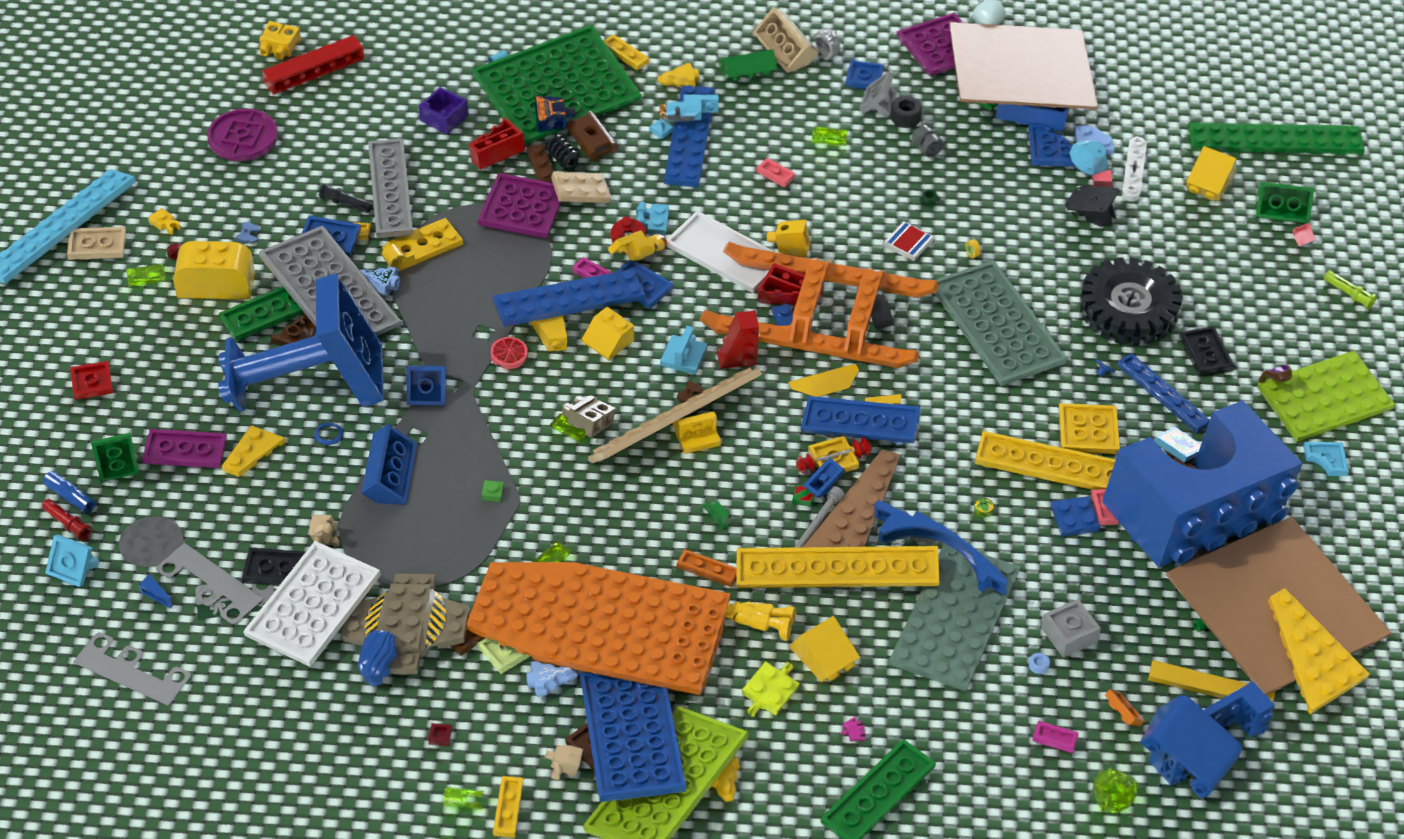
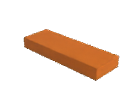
M684 549L676 563V568L731 588L737 578L736 567Z

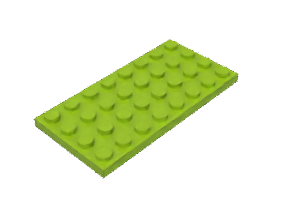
M677 706L672 713L686 792L601 802L583 825L584 831L602 839H671L749 738L748 732Z

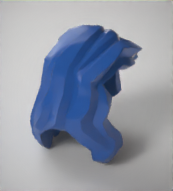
M376 630L370 632L361 646L357 667L370 686L383 684V677L389 676L390 673L389 665L397 658L396 644L394 642L395 636L390 631Z

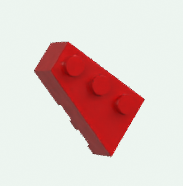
M505 117L499 126H493L491 132L487 135L482 134L469 144L471 162L481 170L525 151L523 133Z
M773 263L758 289V303L796 306L805 274ZM824 284L822 286L817 305L824 294Z
M755 310L736 312L728 328L729 332L726 337L724 336L721 348L717 350L720 369L757 365L759 325Z

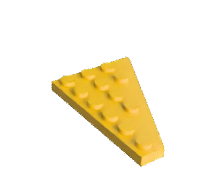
M1285 588L1270 596L1268 602L1271 610L1274 612V619L1278 622L1282 642L1287 649L1288 659H1291L1293 664V673L1297 684L1301 688V695L1305 698L1309 714L1314 713L1369 677L1370 674Z

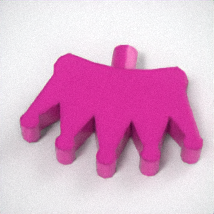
M853 717L843 723L845 730L842 731V735L848 734L850 742L865 741L866 731H862L865 729V726H859L861 721H856V717Z

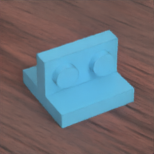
M686 326L682 337L671 336L660 360V366L696 375L707 351L708 344L695 341L694 327Z
M58 534L53 537L45 573L81 587L84 586L87 570L98 567L100 559L93 557V554H91L92 547Z

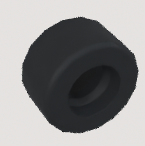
M901 96L892 102L890 117L895 125L902 128H912L920 122L922 105L918 99L911 96Z
M885 294L877 295L871 318L876 330L893 325L892 314Z

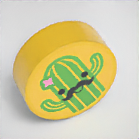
M975 239L966 242L968 255L971 258L980 256L981 248L979 243Z

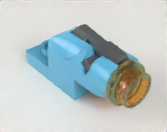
M684 95V102L664 103V105H660V119L677 122L701 120V112L718 113L719 95Z

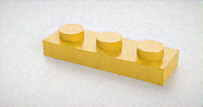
M613 34L604 40L614 56L638 71L649 64V57Z
M502 776L493 836L515 838L523 778Z

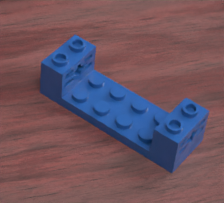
M1252 681L1205 708L1204 711L1222 727L1230 726L1236 721L1252 738L1268 730L1275 704ZM1167 751L1159 754L1151 753L1149 762L1170 786L1177 781L1182 782L1187 778L1188 770Z

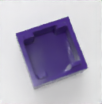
M439 87L419 105L420 121L448 135L468 116V101Z

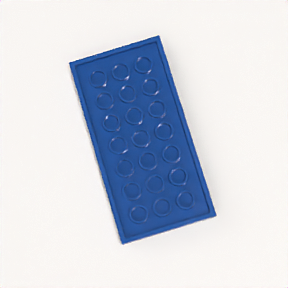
M590 672L580 673L599 802L686 792L667 688Z

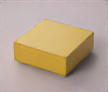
M353 222L361 225L358 239L369 240L372 228L371 223Z

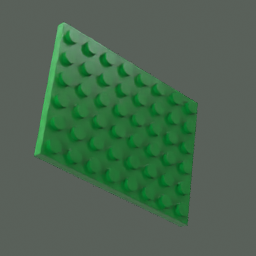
M592 24L472 69V75L501 118L504 119L506 117L523 133L525 145L565 130L568 120L571 118L576 120L587 115L588 111L594 112L598 117L642 99V94ZM536 96H542L551 101L563 99L565 115L553 114L546 118V120L539 121ZM563 102L552 104L553 111H560V106L563 109V105H560ZM568 107H575V113H568Z

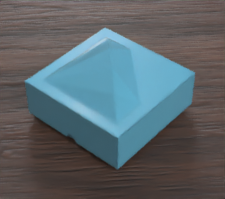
M662 118L649 126V131L660 139L669 135L674 129V126Z

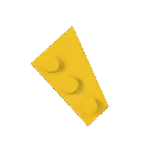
M251 425L223 463L222 471L238 477L242 476L254 467L259 459L265 455H270L272 450L278 445L282 446L286 443L285 437Z

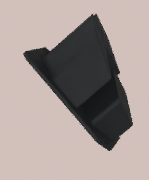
M1081 186L1074 190L1065 203V207L1067 210L1076 211L1079 216H1085L1087 222L1097 226L1113 225L1111 217L1116 219L1112 203L1120 189Z

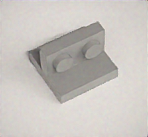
M888 71L867 86L860 106V110L863 113L874 107L883 116L887 117L890 115L892 102L895 100L898 92L891 86L894 77L893 73Z

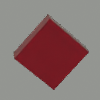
M431 723L428 745L450 746L452 725Z

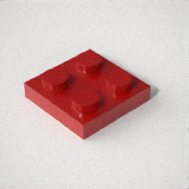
M108 361L70 367L75 400L113 394Z

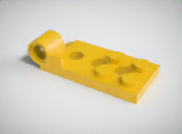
M443 218L414 230L413 235L400 236L388 241L382 246V257L390 267L399 268V271L463 245V239L450 222Z

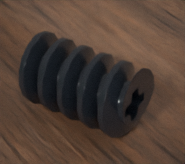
M556 135L546 142L545 149L565 171H572L577 167L580 154L568 143L563 135Z

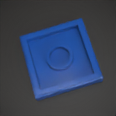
M851 60L845 86L866 89L867 86L882 76L884 65Z

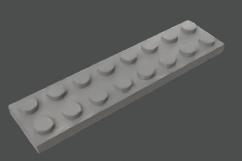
M403 138L369 141L377 238L413 235Z

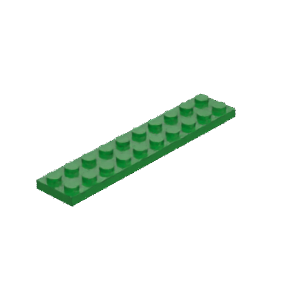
M1188 122L1187 125L1191 151H1201L1203 146L1218 152L1364 154L1365 151L1360 126L1199 122Z

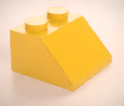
M606 307L594 316L582 337V342L609 361L634 341V325L609 307Z

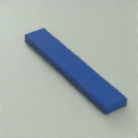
M1131 353L1118 361L1117 366L1196 434L1208 426L1209 418Z

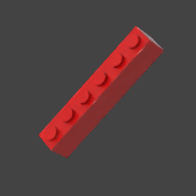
M354 35L262 70L264 84L273 95L363 60V46Z

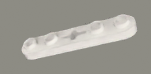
M1141 137L1130 139L1122 197L1130 202L1137 201L1141 192L1147 142ZM1134 165H1136V172H1133Z

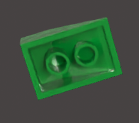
M130 433L91 442L100 482L139 473Z

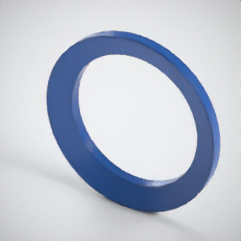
M324 423L315 430V439L323 445L336 444L343 437L342 428L335 423ZM324 426H334L339 430V435L333 440H323L319 437L318 432Z

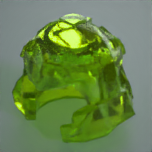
M1108 768L1105 771L1099 772L1094 779L1092 790L1102 813L1112 812L1116 814L1126 810L1137 796L1138 783L1136 779L1117 769Z

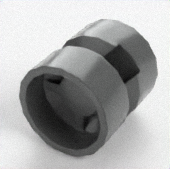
M928 125L920 126L912 135L913 143L928 158L939 154L944 147L943 140Z

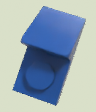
M829 457L803 486L817 498L827 495L832 485L845 470Z

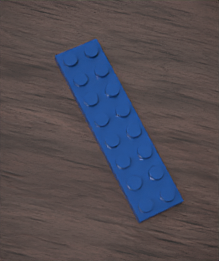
M691 85L681 86L679 102H684V95H715L716 88L699 86L694 88ZM701 112V120H692L691 122L675 121L664 184L699 188L712 112Z
M630 269L493 295L492 301L503 327L645 300V293L634 270Z

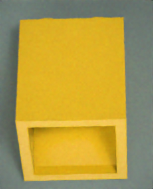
M1203 146L1186 181V189L1193 194L1204 195L1209 200L1220 201L1236 174V158Z
M834 616L800 635L789 645L790 649L821 682L826 679L830 682L840 676L839 671L843 669L846 672L856 666L855 661L860 658Z

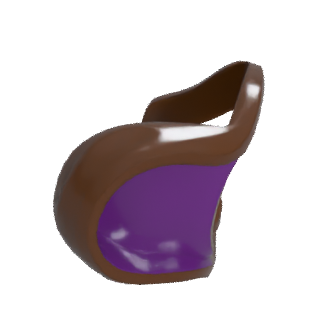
M1282 364L1281 367L1266 370L1260 376L1259 382L1266 381L1267 376L1274 381L1286 382L1292 378L1291 367Z

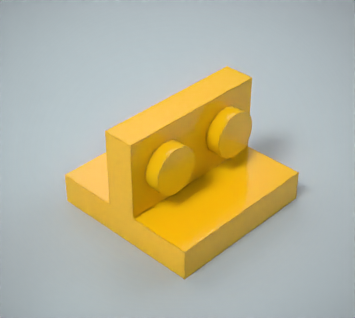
M715 412L685 417L673 422L674 431L684 454L721 446V440L716 430L717 417Z

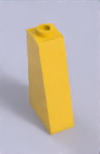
M563 316L530 322L548 352L567 350V334Z

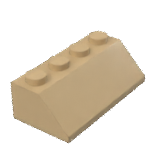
M775 7L770 10L753 31V34L767 50L774 49L776 61L787 73L808 66L819 53L792 20Z

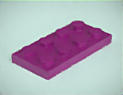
M150 429L142 457L143 464L221 468L228 439L227 433Z

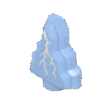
M531 661V671L526 672L528 689L534 688L537 697L548 695L549 691L556 690L560 684L569 683L577 678V671L568 667H556L552 664Z

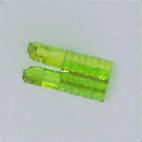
M445 787L443 806L482 810V804L467 802V795L482 797L484 796V791Z

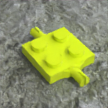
M764 662L742 689L741 694L749 698L753 703L747 710L749 715L755 716L760 708L769 711L775 716L779 713L799 688L800 683L788 676V673L793 669L792 664L786 662L784 667L779 670Z

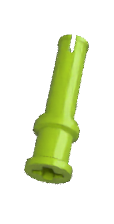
M1331 270L1325 274L1324 281L1347 293L1353 301H1358L1365 305L1366 309H1370L1376 302L1377 296L1369 294L1363 287L1351 284Z

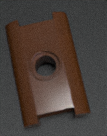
M588 111L587 115L576 120L571 118L567 121L566 129L590 161L596 162L597 158L610 152L613 155L619 149L618 143L594 112Z

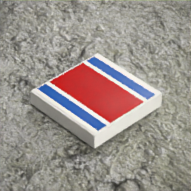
M903 221L884 241V246L915 261L933 242L934 236Z

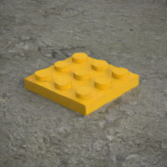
M1059 403L1061 448L1083 453L1118 454L1120 445L1116 406Z

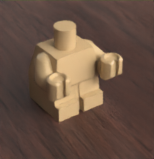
M313 514L309 532L313 543L316 541L323 545L331 544L337 547L340 542L337 536L332 537L334 531H337L338 528L332 515Z
M557 745L554 752L547 750L545 758L552 760L551 767L554 769L551 773V778L559 780L561 773L575 777L580 765L583 749L568 745Z

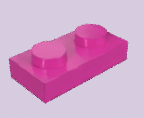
M582 257L572 267V272L582 278L612 273L585 257Z

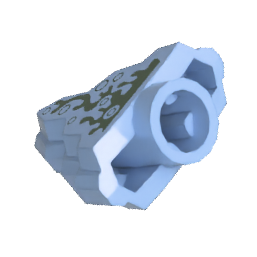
M379 268L375 271L368 269L360 270L381 296L388 297L392 290L397 291L400 286L399 268Z

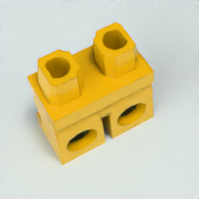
M269 21L260 37V54L268 56L269 53H274V56L280 60H283L285 56L290 57L291 51L301 41L299 27L286 24L283 26L281 23Z

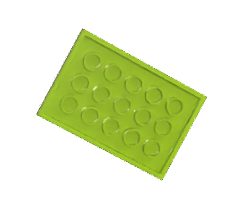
M1355 350L1292 371V378L1286 382H1278L1270 378L1264 382H1258L1257 385L1261 394L1296 442L1392 410L1395 406L1394 402Z

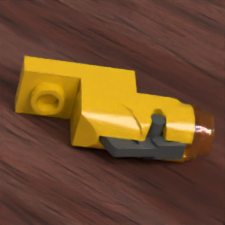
M642 230L617 239L607 249L611 255L617 252L619 254L625 252L631 261L643 259L648 262L667 247V239L660 234L645 237Z

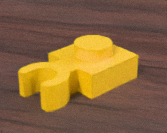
M163 208L148 217L149 223L161 231L166 228L167 232L171 235L174 234L173 228L181 229L180 223L174 220V216Z

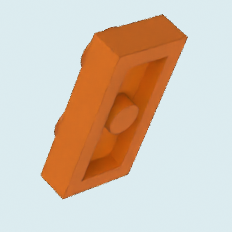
M1108 690L1105 694V697L1109 700L1108 704L1114 710L1119 711L1122 715L1121 719L1127 725L1141 726L1145 722L1144 718L1120 691Z

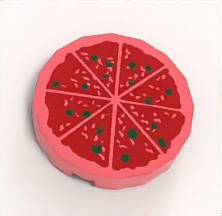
M500 338L491 346V360L495 365L498 364L504 369L518 368L528 358L527 346L518 338Z

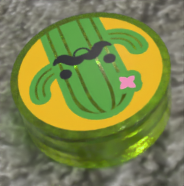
M979 498L976 500L974 512L978 516L989 517L993 514L994 503L990 499Z

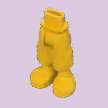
M735 602V604L729 603L726 618H731L732 622L735 621L762 631H767L770 627H773L779 631V636L782 640L788 641L791 626L794 625L796 619V607L774 608L773 604Z

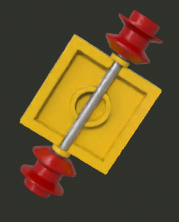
M845 436L809 445V453L806 454V458L798 456L796 467L802 474H806L807 469L814 472L815 466L819 469L830 457L842 466L845 472L859 469V462L856 457L860 459L863 453L869 456L872 450L869 440L863 437L859 443L857 440H854L852 447H850Z

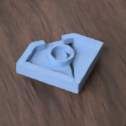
M1075 126L1076 143L1080 140L1098 141L1105 147L1106 155H1113L1112 137L1093 126Z

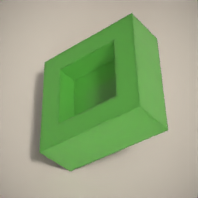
M484 480L481 494L482 500L501 502L504 482Z

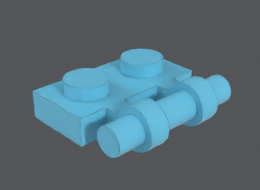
M640 202L636 209V220L640 221L645 229H648V234L666 235L669 205L651 204V209H647L646 203Z

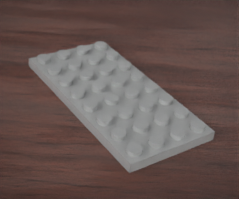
M323 226L259 251V257L315 327L316 279L338 273L376 336L401 326V320Z

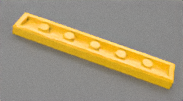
M1152 660L1148 677L1149 681L1222 699L1249 684ZM1275 691L1266 695L1272 702L1274 701Z

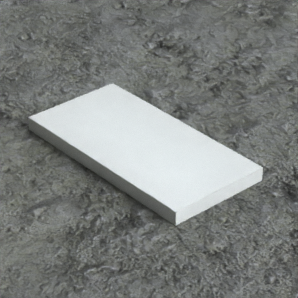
M696 211L665 240L666 247L751 293H754L760 287L769 270L739 265L723 252L725 245L728 242H732L744 247L775 252L699 211Z

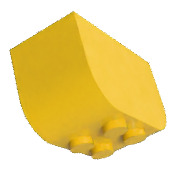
M190 241L182 244L178 251L173 276L177 298L251 300L255 277L253 256L249 248L237 242Z

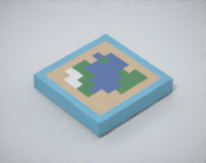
M1176 427L1157 435L1154 439L1160 447L1183 462L1196 457L1201 446L1199 442Z

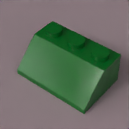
M774 49L717 60L724 79L730 78V81L740 80V76L745 75L746 79L756 77L757 73H762L763 76L773 74V70H777Z
M1258 182L1255 217L1310 223L1315 188Z

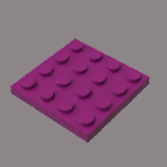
M955 12L897 31L896 36L929 76L955 68L949 22L964 23Z
M498 173L478 218V225L548 238L562 201L558 200L553 183Z

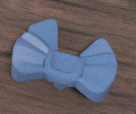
M243 222L241 233L236 235V240L246 244L249 242L251 244L255 243L258 239L250 235V232H259L260 228L252 223Z

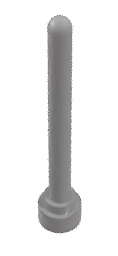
M836 486L831 487L827 493L828 500L794 548L803 547L832 506L843 499L845 494L842 489Z

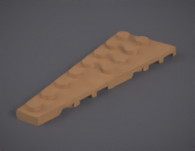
M882 449L803 547H866L877 519L874 517V505L878 500L884 501L901 454Z

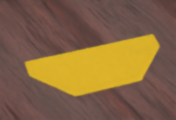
M855 363L788 383L793 390L819 397L850 388L859 369Z

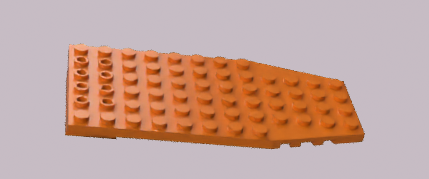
M490 562L466 627L468 631L489 640L492 638L498 641L500 645L504 647L508 645L516 649L518 653L522 655L526 653L532 656L534 660L542 663L701 695L702 688L707 686L726 625V612L731 599V593L575 562Z

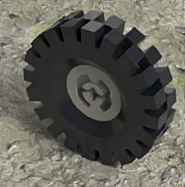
M1124 257L1114 258L1113 264L1108 259L1101 262L1100 267L1094 266L1090 270V274L1087 273L1084 278L1079 304L1080 312H1083L1082 317L1085 323L1090 322L1089 327L1095 333L1102 329L1101 337L1107 340L1115 334V342L1124 344L1126 337L1129 338L1130 345H1140L1141 337L1145 344L1154 343L1155 337L1159 340L1167 336V332H1172L1178 322L1183 296L1181 295L1180 285H1175L1176 279L1172 274L1165 276L1167 270L1160 265L1152 270L1154 262L1145 260L1143 265L1140 266L1139 258L1130 257L1128 264L1125 263Z

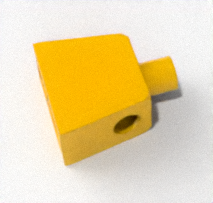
M807 221L779 222L776 232H767V242L777 243L779 253L807 257L810 248Z

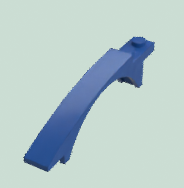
M880 500L874 505V517L885 522L879 530L880 543L886 544L904 538H927L947 544L960 552L971 564L977 577L979 591L984 593L986 588L989 587L1003 595L1007 594L1008 580L978 550L950 529L918 511L911 516L905 511L894 508L889 503H884Z

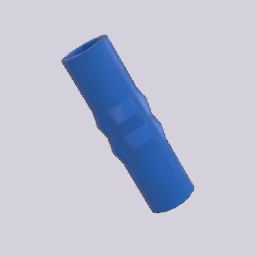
M50 471L44 476L43 484L58 494L60 498H63L85 514L93 511L96 501L81 491L79 487L54 471Z

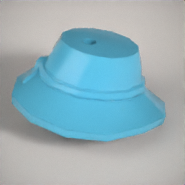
M1080 140L1073 144L1069 154L1072 162L1080 171L1090 176L1106 171L1108 165L1106 150L1100 142Z

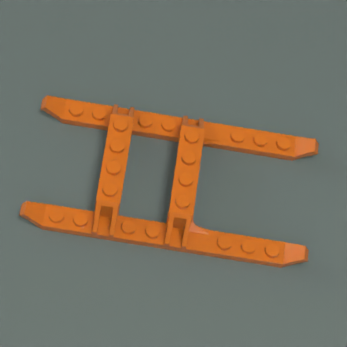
M728 242L725 245L723 252L739 265L770 270L772 264L775 263L805 274L793 312L792 323L788 326H777L758 322L759 342L893 368H900L918 362L919 354L916 350H904L866 343L869 321L878 291L919 298L937 292L939 285L936 280L915 279L885 273V270L875 271L873 268L862 269L831 263L832 260L821 261L816 257L808 259L744 247L732 242ZM824 281L859 287L849 318L846 339L811 332L815 308ZM705 310L701 314L699 321L715 333L727 335L729 332L728 328L734 317Z

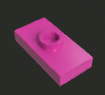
M1038 721L1032 741L1073 753L1079 732Z

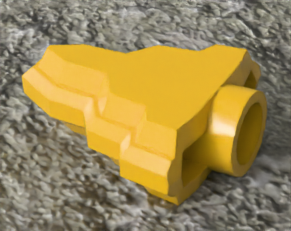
M685 63L673 71L663 73L657 79L658 83L665 86L681 88V86L691 85L696 88V83H699L698 69H693L691 63Z
M736 757L732 758L711 786L716 788L718 795L725 802L734 801L736 792L734 783L738 779L737 771L740 770L739 760Z

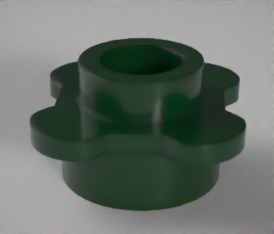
M926 190L919 201L929 207H935L936 202L940 200V196L934 190Z

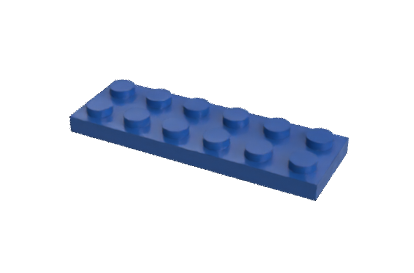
M808 396L801 431L804 433L915 443L921 407Z

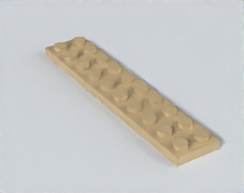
M750 367L734 374L733 377L719 382L718 385L704 390L703 393L687 399L686 402L680 403L672 407L671 410L657 415L656 418L642 423L639 427L627 431L624 435L614 438L608 444L594 449V454L588 456L591 463L610 457L757 378L762 373L759 368L752 370Z

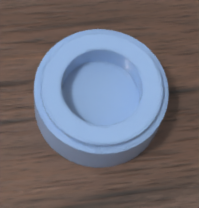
M1035 653L1030 657L1029 668L1032 672L1043 674L1048 671L1050 659L1047 655Z

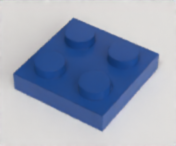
M1089 496L1051 501L1050 507L1061 537L1100 530V524Z

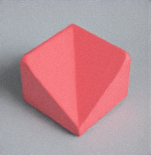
M1111 170L1092 176V186L1111 187Z
M1310 223L1293 229L1298 246L1316 240Z

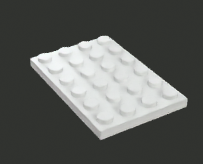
M314 541L243 632L246 637L311 667L381 576V572L379 569Z

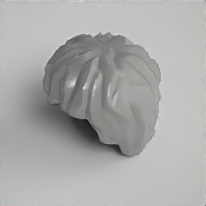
M821 29L815 34L814 42L816 43L817 50L822 54L821 58L830 60L839 53L841 42L836 31Z

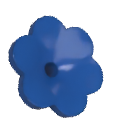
M1098 359L1095 360L1100 366L1097 373L1102 377L1106 371L1116 372Z

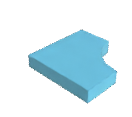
M1304 442L1303 448L1306 461L1314 462L1323 467L1328 476H1348L1349 471L1343 442Z

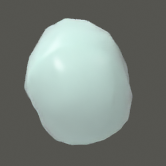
M984 0L974 9L971 16L976 24L1000 25L1006 16V12L998 0Z

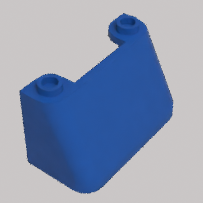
M1182 695L1158 708L1140 741L1151 753L1159 754L1167 751L1196 778L1193 779L1191 788L1202 799L1211 794L1242 752L1241 744L1191 698Z

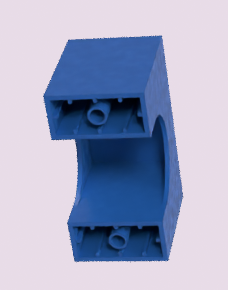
M1242 400L1212 412L1194 463L1197 469L1186 467L1171 459L1151 437L1119 449L1102 503L1158 568L1174 561L1176 564L1181 565L1191 559L1197 551L1204 548L1208 551H1214L1230 537L1237 535L1239 538H1244L1263 523L1267 522L1269 525H1274L1283 520L1288 513V509L1285 507L1288 498L1298 488L1299 483L1296 479L1303 463Z

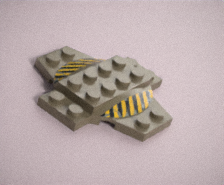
M395 574L390 590L377 598L364 600L359 603L344 623L342 639L343 641L362 646L364 639L370 632L376 630L390 631L395 636L394 642L396 644L397 658L389 665V674H418L420 659L427 655V650L431 647L443 648L465 642L466 623L470 615L469 605L441 598L434 591L436 583L435 574Z

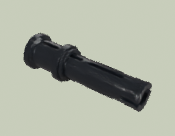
M324 183L319 191V198H327L335 204L343 203L366 213H370L372 210L368 208L369 206L373 207L372 202L343 193L342 189L329 187L327 183Z

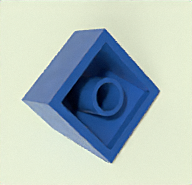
M407 366V405H445L447 366Z

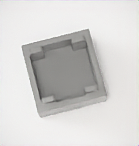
M1079 599L1045 613L1041 626L1043 632L1063 658L1098 643L1101 630Z

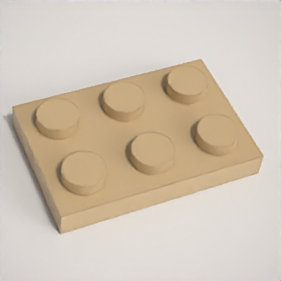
M552 173L551 178L559 201L609 203L611 200L603 174Z
M76 228L69 235L68 260L123 258L126 228Z

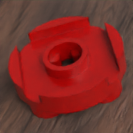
M623 217L611 228L610 238L612 244L617 239L625 237V233L628 232L632 234L642 230L646 237L644 225L634 218Z

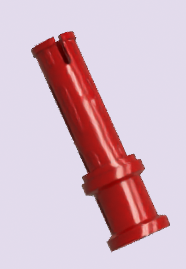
M46 499L42 503L41 508L65 526L66 531L74 533L78 540L85 541L90 537L92 527L81 522L78 516L70 515L51 499Z

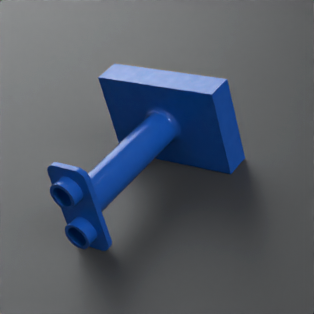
M338 273L316 279V336L249 356L243 354L232 337L227 338L225 341V352L219 354V362L225 373V380L218 383L219 393L225 403L232 402L236 409L241 412L245 410L246 386L333 361L362 407L384 401L382 344Z

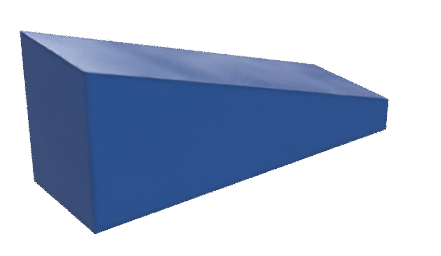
M148 574L139 584L140 592L171 609L173 607L171 598L154 578Z

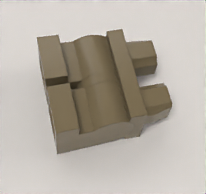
M592 395L586 398L577 396L573 401V405L568 402L563 405L562 415L568 417L567 424L585 429V435L590 438L613 424L615 408L600 400H595V397Z

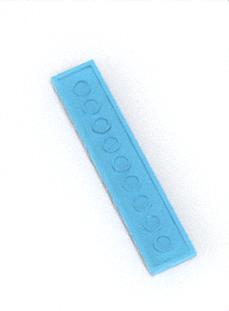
M113 169L107 170L100 178L94 180L87 188L81 190L74 198L68 200L61 208L55 210L48 218L42 220L22 238L13 242L9 248L0 252V282L4 284L9 282L68 236L73 230L136 183L134 176Z

